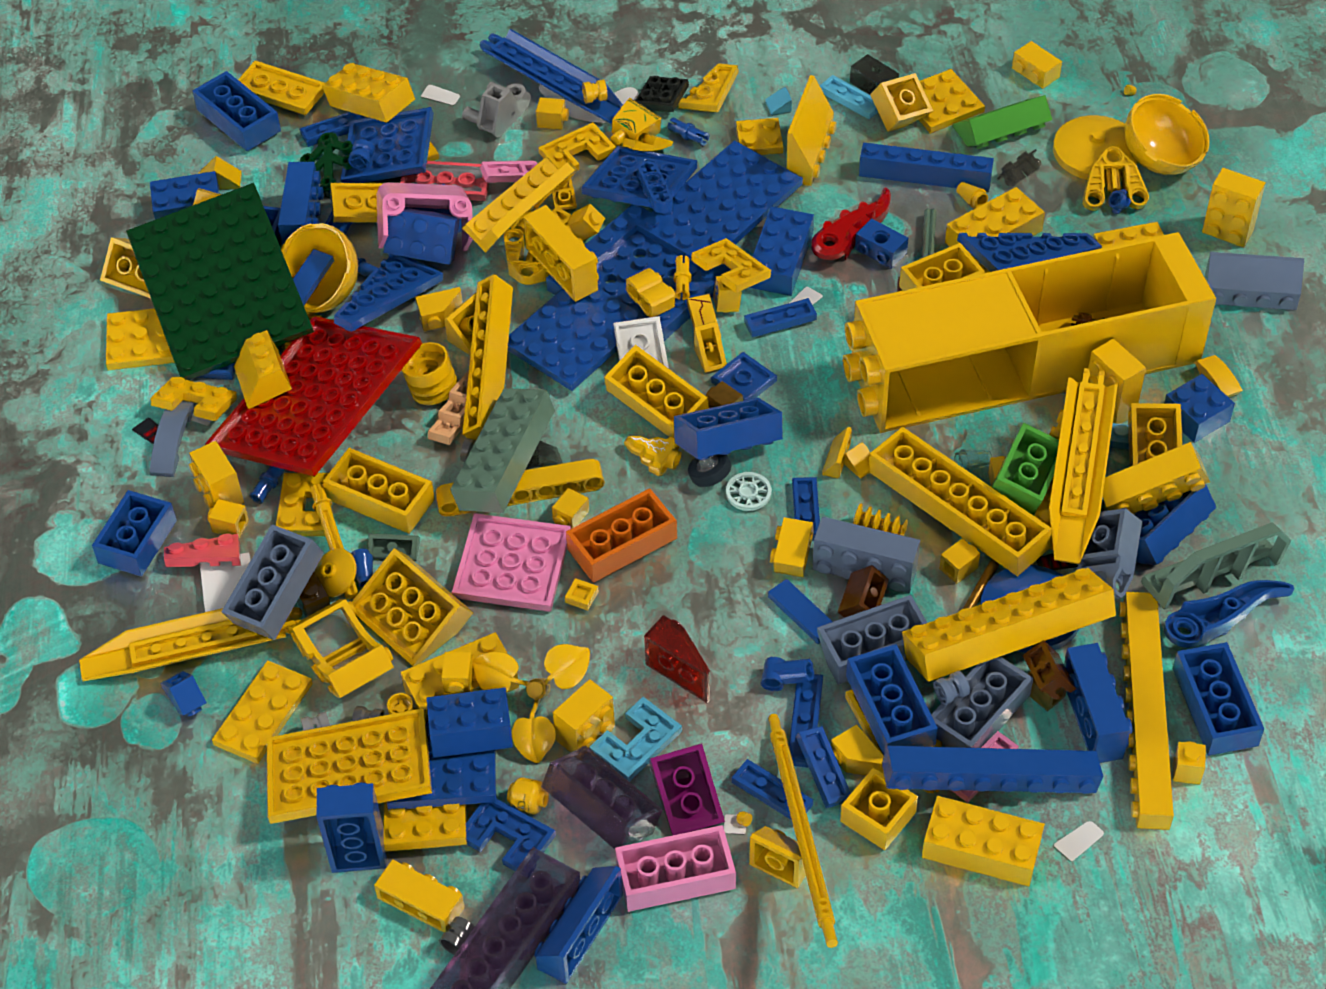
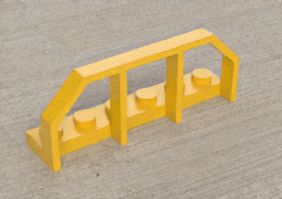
M545 157L467 222L462 229L486 253L509 228L513 230L522 221L523 216L528 214L533 207L538 209L559 184L564 187L578 169L571 162H567L560 169H557Z

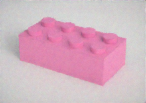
M723 825L615 848L616 866L621 868L622 890L628 912L736 889V871Z

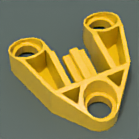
M1115 146L1108 147L1092 166L1088 175L1082 200L1083 207L1090 211L1099 210L1105 199L1104 174H1106L1107 191H1111V193L1121 190L1119 174H1122L1123 189L1127 191L1126 195L1131 200L1129 207L1137 210L1144 208L1149 200V194L1137 165L1120 148ZM1107 154H1117L1118 161L1110 162L1107 159ZM1132 196H1139L1143 198L1144 201L1142 203H1136L1132 199ZM1088 197H1095L1100 203L1091 204L1088 201Z
M517 228L513 230L508 229L504 233V245L509 275L525 285L546 281V277L550 274L529 251L526 261H524L525 246L523 232ZM514 237L520 238L518 241H509V239Z

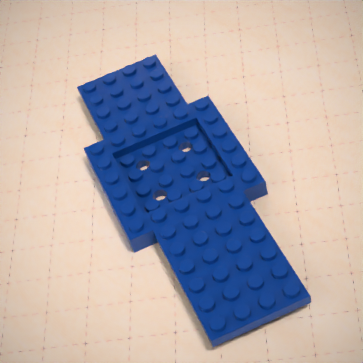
M734 140L681 187L673 197L672 211L658 213L653 210L650 212L641 206L631 205L585 244V247L590 252H594L598 259V291L575 302L551 275L546 277L547 290L555 296L509 334L508 351L573 391L618 351L613 323L650 318L627 293V278L647 268H651L654 272H658L663 282L668 287L671 286L676 292V283L670 276L676 272V257L683 255V263L685 256L690 259L689 272L691 273L692 280L689 283V298L710 294L712 299L716 276H721V274L731 271V269L721 264L705 271L691 261L692 252L725 238L736 245L767 217L771 206L778 207L803 185V178ZM637 255H643V256H645V257H638V258H636L635 256H637ZM613 280L615 283H606V281ZM682 293L680 300L675 298L674 308L658 315L660 316L664 341L691 318L687 302L682 300Z

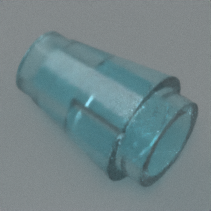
M961 449L960 452L955 453L954 462L970 472L989 465L992 454L989 450Z

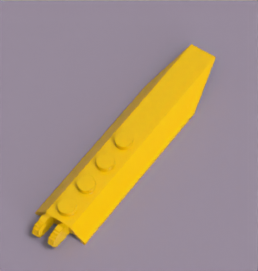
M1084 368L1080 384L1068 377L1049 505L1054 561L1080 564L1100 516L1118 384L1105 387L1103 385L1105 371L1101 370L1097 374V384L1088 383L1090 369Z
M293 607L286 620L287 622L284 623L276 639L285 638L286 633L290 634L287 628L301 621L299 618L302 617L303 613L299 607ZM223 608L124 631L79 659L82 682L139 672L272 641V639L235 625L222 613Z

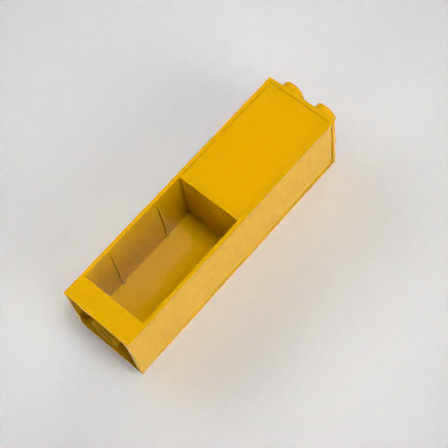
M1176 232L856 300L854 321L847 322L844 326L846 341L852 353L843 355V368L848 382L858 381L861 389L857 390V400L862 416L873 415L879 432L884 433L898 430L901 427L907 428L1065 393L1068 377L1080 384L1084 368L1088 369L1091 351L1113 338L1146 367L1145 375L1195 364V361L1202 359L1216 297L1180 233ZM1079 313L1090 314L1092 319L1097 320L1071 326V323L1076 324L1072 317Z

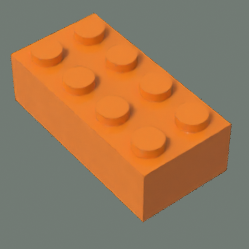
M649 488L566 531L567 550L594 583L676 540L677 520Z

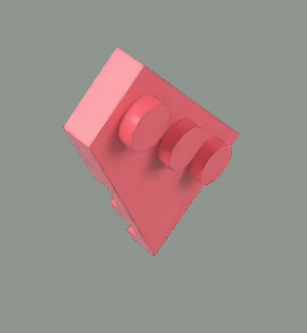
M223 534L211 539L199 538L193 542L184 544L173 543L164 547L166 567H195L200 562H208L210 566H220V562L228 561L232 562V566H241L238 534Z

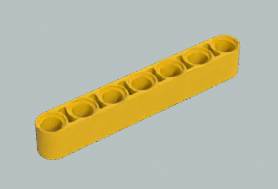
M586 459L525 470L507 506L558 498L568 488L580 494L599 490L605 484L600 462L596 459ZM453 483L440 485L435 490L438 511L442 516L447 517L477 512L459 510L450 490Z

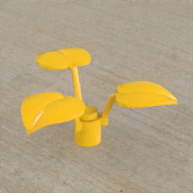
M560 644L552 647L547 652L544 660L545 669L550 675L546 679L535 678L530 681L514 678L519 670V665L507 653L488 652L473 660L475 676L482 690L506 687L507 692L511 687V682L526 686L528 696L535 700L529 718L517 719L512 727L513 743L526 759L534 763H540L555 743L556 729L554 724L543 716L534 718L538 705L541 703V698H545L550 693L551 680L554 678L556 686L560 689H569L576 686L583 679L588 669L590 649L570 644Z

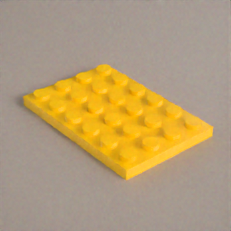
M424 708L267 738V803L270 824L315 816L317 812V788L328 785L346 786L360 782L366 784L373 783L378 803L432 793Z

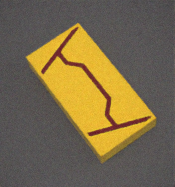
M710 294L686 300L693 327L717 322Z

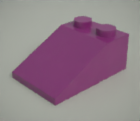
M702 743L650 758L649 765L672 836L725 822Z

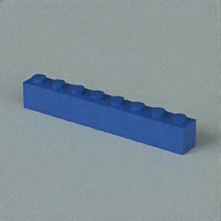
M887 746L882 761L887 789L1089 794L1097 792L1104 777L1097 751Z

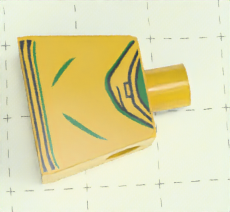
M629 98L612 120L613 135L610 137V140L615 146H620L623 144L624 138L642 142L644 134L656 136L660 133L661 117Z

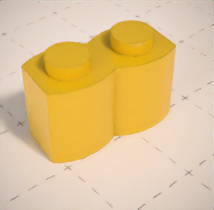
M647 268L626 279L627 293L640 305L648 317H656L675 307V291L671 286L668 287L663 282L658 272Z

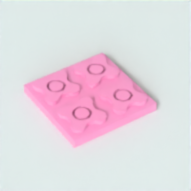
M474 513L452 594L457 599L551 612L567 551L566 531L570 530L571 526Z

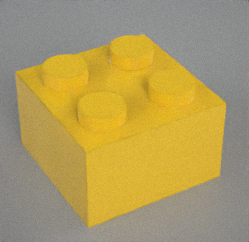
M216 441L189 452L192 463L188 465L193 476L196 477L193 479V482L198 492H204L203 498L208 508L214 507L218 499L237 504L244 503L237 473Z
M589 679L553 711L556 741L578 759L585 752L589 753V747L607 730L612 732L614 729L613 696Z
M872 768L841 805L840 822L885 851L916 814L918 796L908 789H887L884 774Z

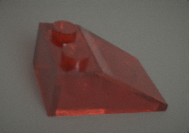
M663 615L644 635L646 665L708 704L711 700L710 670L685 628L678 621L671 620Z

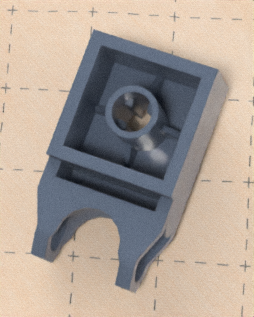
M1126 508L1100 512L1080 564H1078L1077 570L1089 568L1111 586L1117 599L1122 598L1126 594L1133 579L1142 521ZM1116 582L1119 585V591L1116 589Z

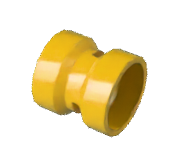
M604 79L597 80L595 84L591 82L582 83L585 103H592L596 99L599 101L607 100V87Z
M405 693L394 694L387 702L388 713L394 714L414 710L412 698Z

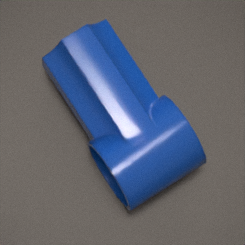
M769 657L765 660L760 684L766 690L780 691L785 684L810 682V680L814 679L813 663L810 658L785 661L779 657Z

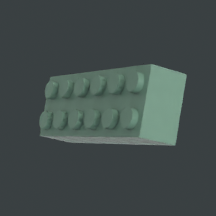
M503 389L450 489L460 511L504 513L555 412L547 390Z

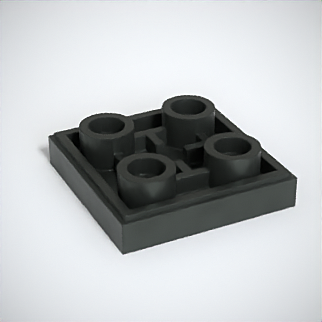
M650 76L635 101L648 110L674 112L689 87L688 79Z

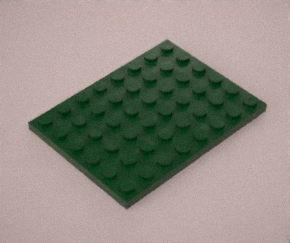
M254 183L126 230L180 377H183L185 380L194 379L210 371L235 363L240 356L245 340L256 333L267 330L277 347L314 332Z

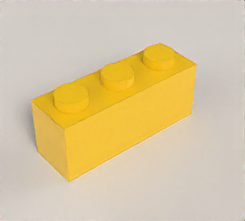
M392 859L374 884L378 899L442 932L450 930V924L456 916H460L465 908L463 895L457 888L453 886L447 887L439 883L430 874L423 875L415 871L406 862L399 863Z

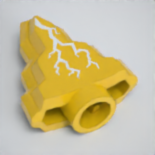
M628 436L624 441L625 447L632 454L639 456L641 463L648 466L649 472L657 476H662L668 468L675 470L681 460L682 453L678 451L679 446L675 444V438L673 437L666 439L654 437L648 439L642 436Z

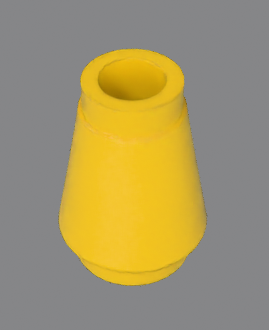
M961 182L957 186L956 192L971 208L975 209L988 202V194H986L984 189L965 182Z

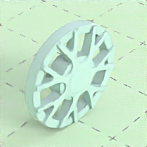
M754 472L739 473L733 476L726 486V497L729 503L735 508L744 511H754L764 507L769 502L772 494L769 481L764 476ZM744 478H752V482H745ZM736 482L740 487L738 489L732 485ZM760 482L765 484L760 488H758L757 484ZM736 493L739 494L738 497L732 498V496L730 495ZM758 493H767V496H758ZM745 500L747 501L746 505L741 504L740 501ZM757 500L759 503L752 504L751 501Z

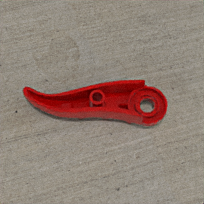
M883 188L880 197L875 202L867 204L862 201L859 203L858 209L851 212L844 209L840 212L837 219L831 222L825 221L823 228L812 238L811 250L814 255L824 260H835L845 254L846 260L855 247L856 233L871 218L881 223L887 216L891 200L890 190ZM827 241H832L835 243L832 246L825 245Z

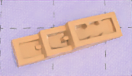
M469 370L450 390L449 400L439 410L436 423L428 430V439L450 445L462 430Z

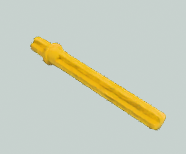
M321 483L312 485L310 488L314 500L312 507L317 511L329 549H344L332 514V501L327 498L324 486ZM355 581L344 593L345 598L348 600L355 598L358 594Z

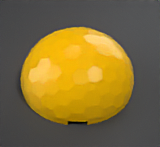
M1165 94L1147 95L1134 104L1126 119L1125 139L1131 155L1141 166L1154 173L1177 175L1187 172L1200 164L1209 149V134L1206 125L1194 109L1191 112L1181 104L1182 101L1180 99Z
M324 223L307 224L300 227L288 237L281 248L292 278L295 277L313 249L331 255L334 258L333 264L304 305L306 313L312 314L324 313L340 305L353 290L358 275V259L353 244L339 229Z

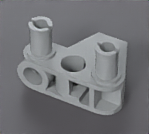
M490 82L486 91L482 94L480 110L477 111L467 106L463 110L462 118L477 124L479 130L490 132L498 138L528 108L531 99L530 93L526 92L525 87L521 84H511L505 88Z

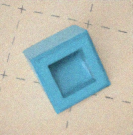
M786 87L765 99L771 116L792 111V99Z

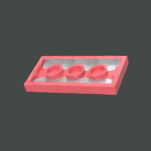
M427 161L426 172L402 176L400 182L457 185L464 189L469 200L486 201L489 183H486L480 170L481 164Z

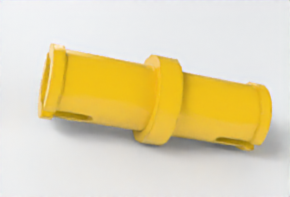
M680 255L675 259L676 272L673 275V280L676 283V298L680 300L682 293V300H686L690 297L689 283L692 280L691 273L689 272L690 259L685 256L683 263V255Z

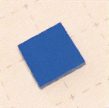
M742 352L711 377V383L716 386L721 381L725 382L741 393L744 401L757 398L777 381V375Z

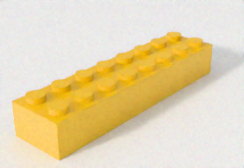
M901 427L869 453L870 473L1017 577L1051 548V527L906 428Z
M1089 568L1078 569L1071 574L1055 577L1042 584L1031 585L1027 589L1008 593L1004 597L985 601L981 605L962 609L958 613L939 617L932 622L915 625L911 629L903 631L906 659L928 682L956 671L1032 646L1043 640L1046 641L1116 616L1114 589Z

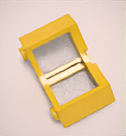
M339 599L287 628L303 657L313 661L314 665L311 666L313 672L322 683L329 682V691L338 698L347 695L394 668L391 662L394 659L390 650L376 642L368 634L356 617L357 611L351 601L347 602L346 599Z

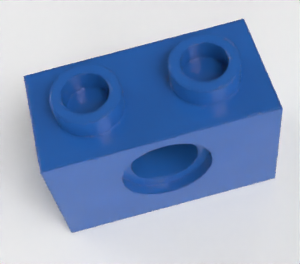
M871 218L856 233L855 250L892 269L907 254L909 238Z

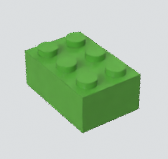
M1023 422L1001 465L992 488L1034 515L1054 477L1059 440Z

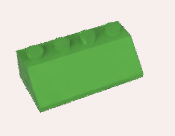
M1046 95L953 123V128L968 147L976 145V148L979 149L988 146V141L994 139L996 143L1007 140V135L1014 133V136L1027 133L1026 129L1033 127V130L1046 126L1045 122L1052 120Z

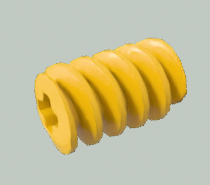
M860 503L855 512L853 524L904 536L908 520L906 519L901 525L900 516H897L892 522L891 513H887L884 518H881V510L872 515V507L869 506L864 512L863 504Z

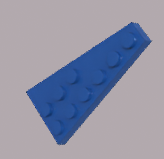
M389 254L388 259L382 260L381 267L374 269L360 285L359 292L355 291L352 294V300L345 302L334 315V324L352 332L442 282L443 273L409 257Z

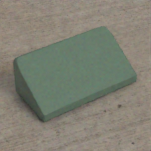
M369 533L368 550L373 555V559H386L393 548L408 555L413 561H417L420 544L419 536Z

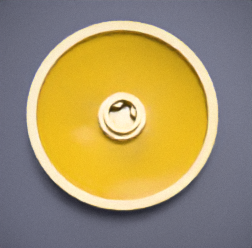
M1099 115L1074 118L1063 124L1054 138L1053 153L1058 164L1070 174L1085 180L1088 179V175L1095 162L1111 146L1120 148L1136 165L1138 164V161L1131 155L1127 147L1125 123L1114 118ZM1107 154V159L1110 162L1118 161L1117 154Z

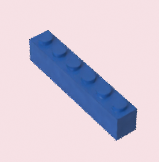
M863 142L859 176L957 188L961 182H965L989 192L994 158Z

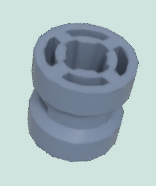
M961 671L951 673L947 679L940 678L934 681L933 684L935 693L943 705L952 703L957 697L963 698L970 694L968 681Z

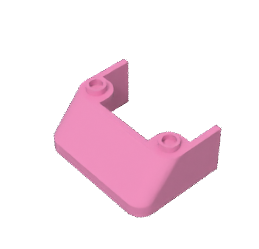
M388 182L380 185L377 191L378 248L384 247L388 237L387 216L400 215L405 207L449 209L454 217L461 219L462 228L473 218L472 204L464 189L457 185ZM462 229L463 251H467L473 239Z

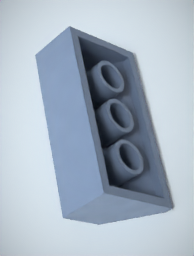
M1210 252L1204 277L1216 297L1215 305L1297 310L1302 289L1304 258Z
M908 595L817 627V632L827 666L839 685L848 681L846 677L848 658L897 644L906 661L902 632L911 629L915 625L926 624L927 621L913 597Z

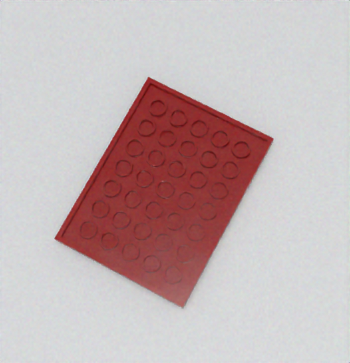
M314 316L310 320L314 332L293 340L280 355L292 389L248 409L245 399H243L205 445L216 441L225 455L315 477L420 348L422 341L417 336L361 326L351 332L334 324V320Z

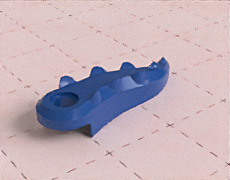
M1256 580L1241 584L1213 597L1185 601L1180 610L1173 612L1167 617L1164 623V633L1167 639L1179 647L1206 646L1209 641L1220 635H1226L1233 626L1244 620L1263 601L1269 598L1291 596L1294 586L1282 581ZM1177 628H1186L1191 634H1182Z

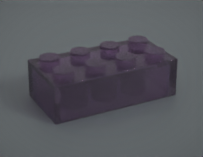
M583 746L550 762L541 786L614 849L620 846L635 844L652 835L663 810L587 746Z

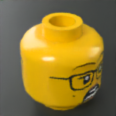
M518 778L508 788L507 801L511 807L525 814L536 815L543 807L547 806L549 793L540 780Z

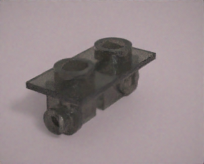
M1035 149L1029 154L1025 151L1016 159L1015 163L1008 162L1001 168L1002 173L997 180L1004 177L1007 186H1015L1024 180L1026 176L1028 177L1038 171L1042 163L1033 156L1037 150Z

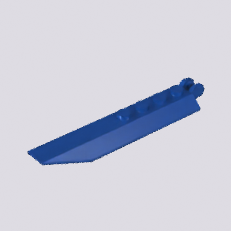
M512 29L508 31L506 38L492 33L488 37L489 41L482 40L479 44L483 52L612 124L614 116L623 106L607 84L608 96L606 101L596 99L592 103H585L582 83L591 82L595 84L600 79Z

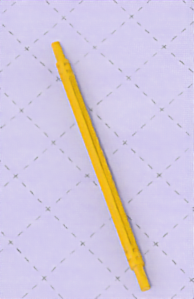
M771 714L768 717L772 731L770 738L817 922L823 930L827 947L834 948L838 945L834 929L835 918L785 731L781 728L778 715Z

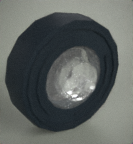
M720 454L710 456L706 460L694 458L688 466V474L692 482L699 487L713 486L726 478L731 471V462L728 456Z

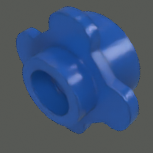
M1125 189L1112 192L1108 198V205L1113 208L1112 213L1116 215L1131 203Z

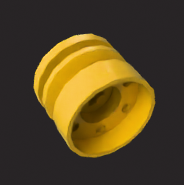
M422 343L401 370L414 401L423 405L439 404L447 400L450 390L458 383L445 347L439 343Z

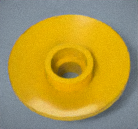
M340 548L330 550L322 556L316 566L315 574L328 597H338L351 587L357 570L355 558L349 551Z

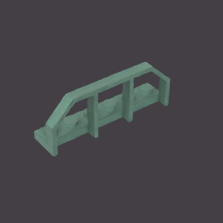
M1271 522L1198 550L1186 560L1143 576L1141 583L1162 608L1166 609L1169 607L1174 593L1196 585L1204 594L1208 592L1214 577L1231 572L1237 580H1240L1250 563L1269 557L1275 565L1280 564L1291 540L1279 527ZM1278 535L1272 546L1267 539Z

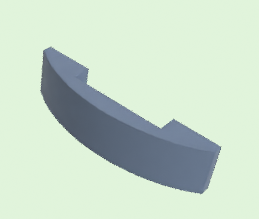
M183 400L173 411L164 410L154 440L150 475L174 477L180 459L178 455L180 443L187 422H191L196 403Z

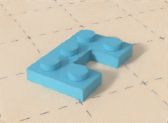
M644 697L625 713L626 719L641 730L633 740L626 745L607 730L589 747L592 755L628 783L649 764L650 758L656 757L682 732V725Z

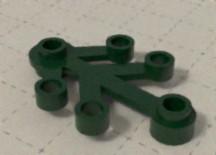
M333 132L322 134L317 142V148L311 154L306 153L300 158V162H315L324 152V155L315 163L316 171H320L324 167V178L320 182V187H323L324 195L328 197L331 196L330 184L337 183L333 178V163L342 166L345 170L353 168L348 162L349 155L352 152V142L348 140L344 142L338 141V136ZM335 149L340 150L346 156L342 157L333 153Z

